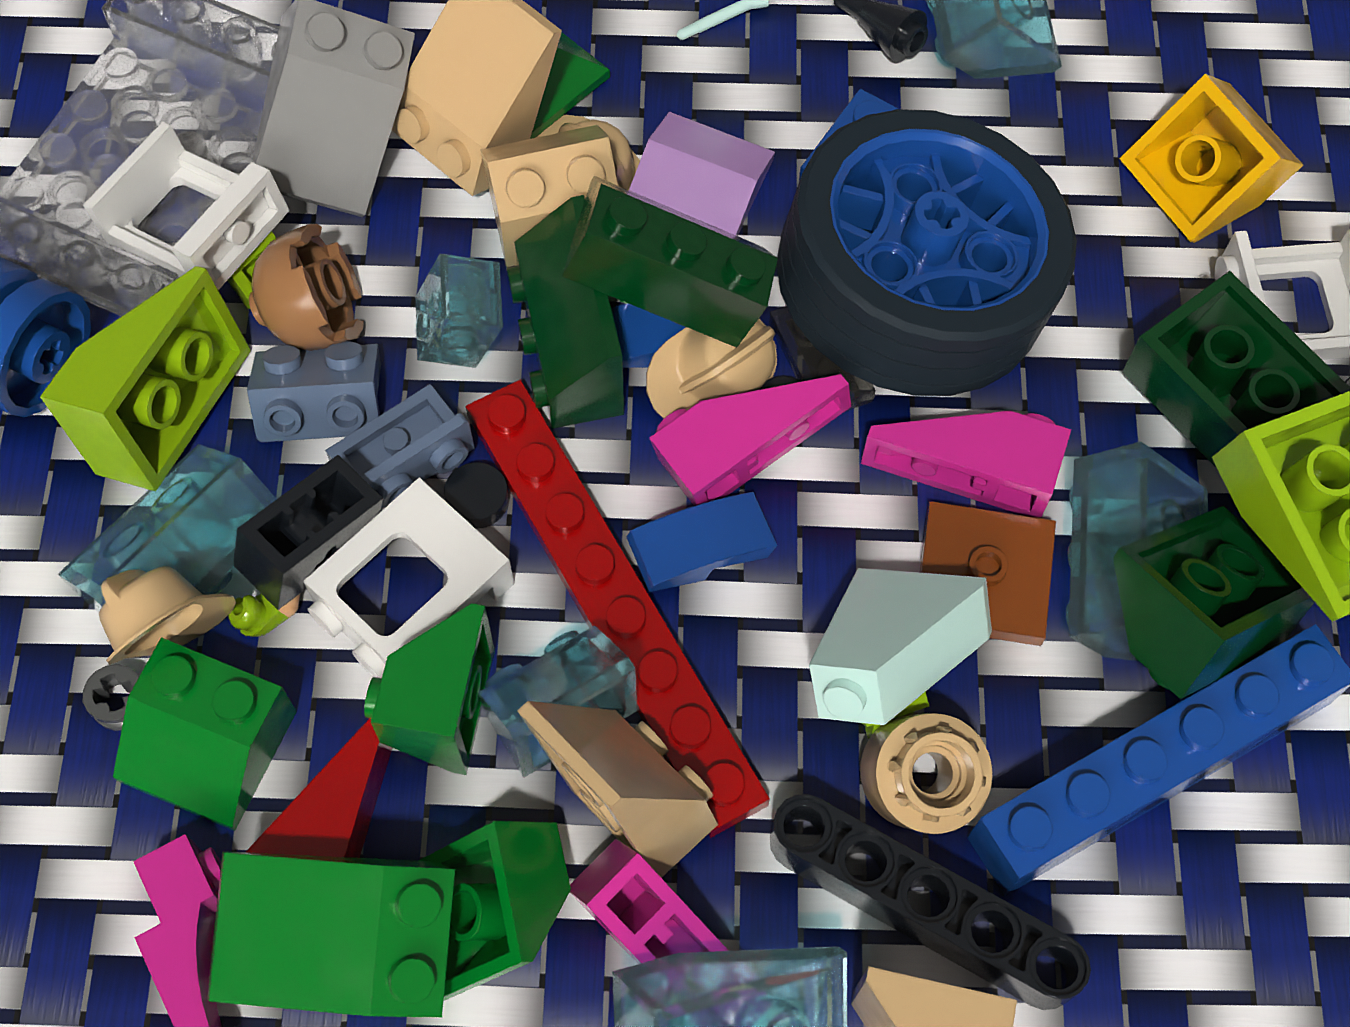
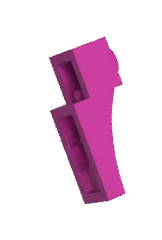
M184 834L133 861L161 924L134 938L173 1026L222 1027L217 1002H209L207 1000L221 861L212 847L202 851Z

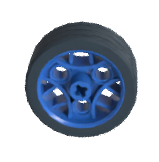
M897 109L866 115L838 128L816 148L802 173L781 233L777 255V271L780 292L795 324L819 352L845 372L879 388L913 396H952L986 387L1009 374L1029 353L1063 297L1074 272L1077 239L1070 209L1053 179L1030 154L1004 135L970 119L934 110Z

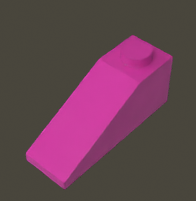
M839 374L703 400L689 410L683 408L669 414L658 425L657 432L649 437L658 460L691 503L697 506L725 498L851 407L849 383Z
M1013 411L873 425L870 427L861 464L1020 515L1041 518L1052 497L1072 429L1056 425L1051 419L1040 414L1028 413L1023 415Z
M617 839L570 884V893L699 1027H752L776 1002L640 854Z

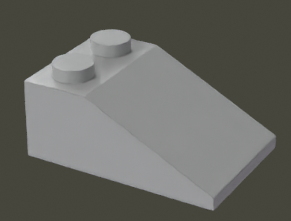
M295 0L282 14L252 161L270 170L282 195L359 217L365 216L404 92L415 33L316 0Z

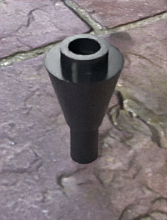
M834 0L836 7L859 20L860 25L893 62H902L907 57L915 56L926 43L928 28L927 16L924 11L880 0Z

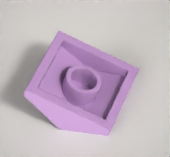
M669 112L648 139L629 190L738 236L771 166L775 152Z

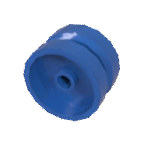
M0 257V409L11 415L27 417L41 412L47 407L40 398L41 394L75 348L89 339L91 332L90 309L81 295L57 283L43 278L39 279L35 272L3 257Z

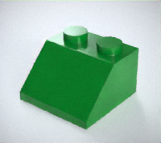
M161 637L128 696L113 778L120 783L235 831L297 711L282 686Z

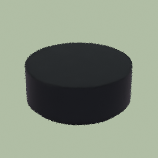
M480 462L462 465L450 474L445 483V501L475 529L493 525L502 518L507 510L509 495L506 481L503 475L491 465Z

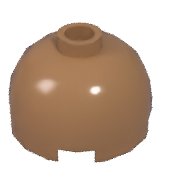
M307 224L286 232L268 244L255 261L251 283L252 292L249 295L251 312L260 325L266 326L275 337L287 345L308 351L324 349L332 344L357 339L364 326V321L354 320L351 301L362 298L353 267L338 242L326 245L319 237L322 227L318 224Z

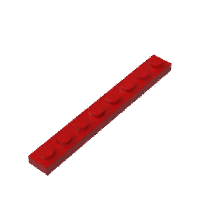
M515 381L466 405L467 416L498 471L503 475L509 490L643 722L656 733L667 747L668 752L663 756L664 759L677 772L685 765L690 767L713 793V797L707 801V804L718 825L708 834L709 837H714L768 807L770 798L540 411L536 408L522 381Z

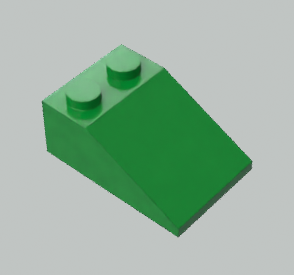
M223 851L207 1000L209 1002L361 1016L442 1018L455 869L434 861Z

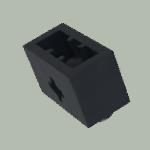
M336 455L237 528L233 566L279 610L306 589L303 581L380 513L383 497L339 455Z

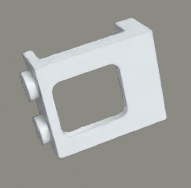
M162 122L83 204L108 245L176 279L195 266L206 268L218 290L290 211L270 170L251 162L239 175L186 151L172 126L165 122ZM184 185L215 199V202L174 246L137 229L144 218L177 186Z
M1350 227L1341 242L1251 249L1247 231L1234 232L1223 255L1219 256L1216 260L1215 281L1228 271H1231L1266 305L1260 281L1300 277L1311 278L1318 285L1330 330L1326 333L1297 336L1322 360L1350 358Z
M420 477L303 581L314 602L308 608L311 616L332 637L335 638L341 631L358 646L352 651L357 661L373 677L382 678L388 655L469 604H475L486 593L497 601L514 585L510 560ZM405 538L448 577L446 585L397 631L391 635L382 636L377 634L339 598V590L392 540Z

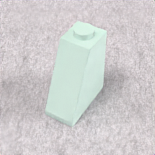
M858 568L809 663L818 717L822 719L885 725L990 638L992 633L986 578Z

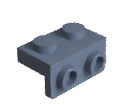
M346 341L313 351L281 345L270 348L267 351L256 352L248 382L247 394L257 440L260 442L347 437L380 416L377 394L381 361L378 344L360 345L356 342Z
M429 384L325 451L329 461L336 455H339L383 497L382 509L387 507L419 477L425 481L437 472L443 474L458 467L466 459L468 452L474 449V443L467 419L462 413L454 415L433 386Z

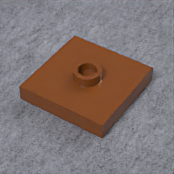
M930 501L926 514L919 573L985 577L987 580L992 626L990 638L1042 646L1046 639L1056 521Z

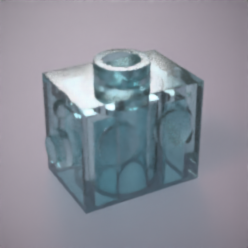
M439 254L415 297V333L417 337L418 361L472 368L477 367L503 328L499 262Z

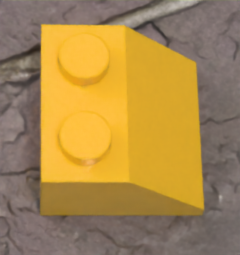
M1204 74L1119 158L1188 240L1193 243L1259 207L1303 166L1301 161L1230 83L1208 74Z

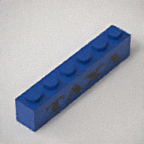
M1317 624L982 816L967 839L1003 895L1006 896L1330 705L1350 687V668Z

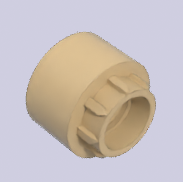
M909 713L891 719L872 734L862 754L860 777L869 803L884 819L897 826L918 832L942 834L963 827L981 811L991 789L992 765L984 742L963 721L945 714ZM928 753L937 764L938 775L935 783L929 789L921 791L913 780L912 771L916 760L923 754Z

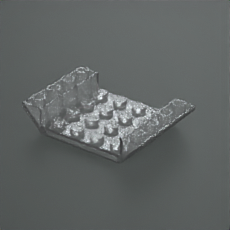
M107 0L101 9L113 34V40L0 190V257L11 260L35 272L39 279L43 278L57 283L81 295L85 301L121 317L178 279L179 276L176 272L107 243L83 204L162 122L172 126L186 151L239 175L253 161L279 26L215 0ZM184 185L177 186L144 218L137 229L174 246L215 202V199Z

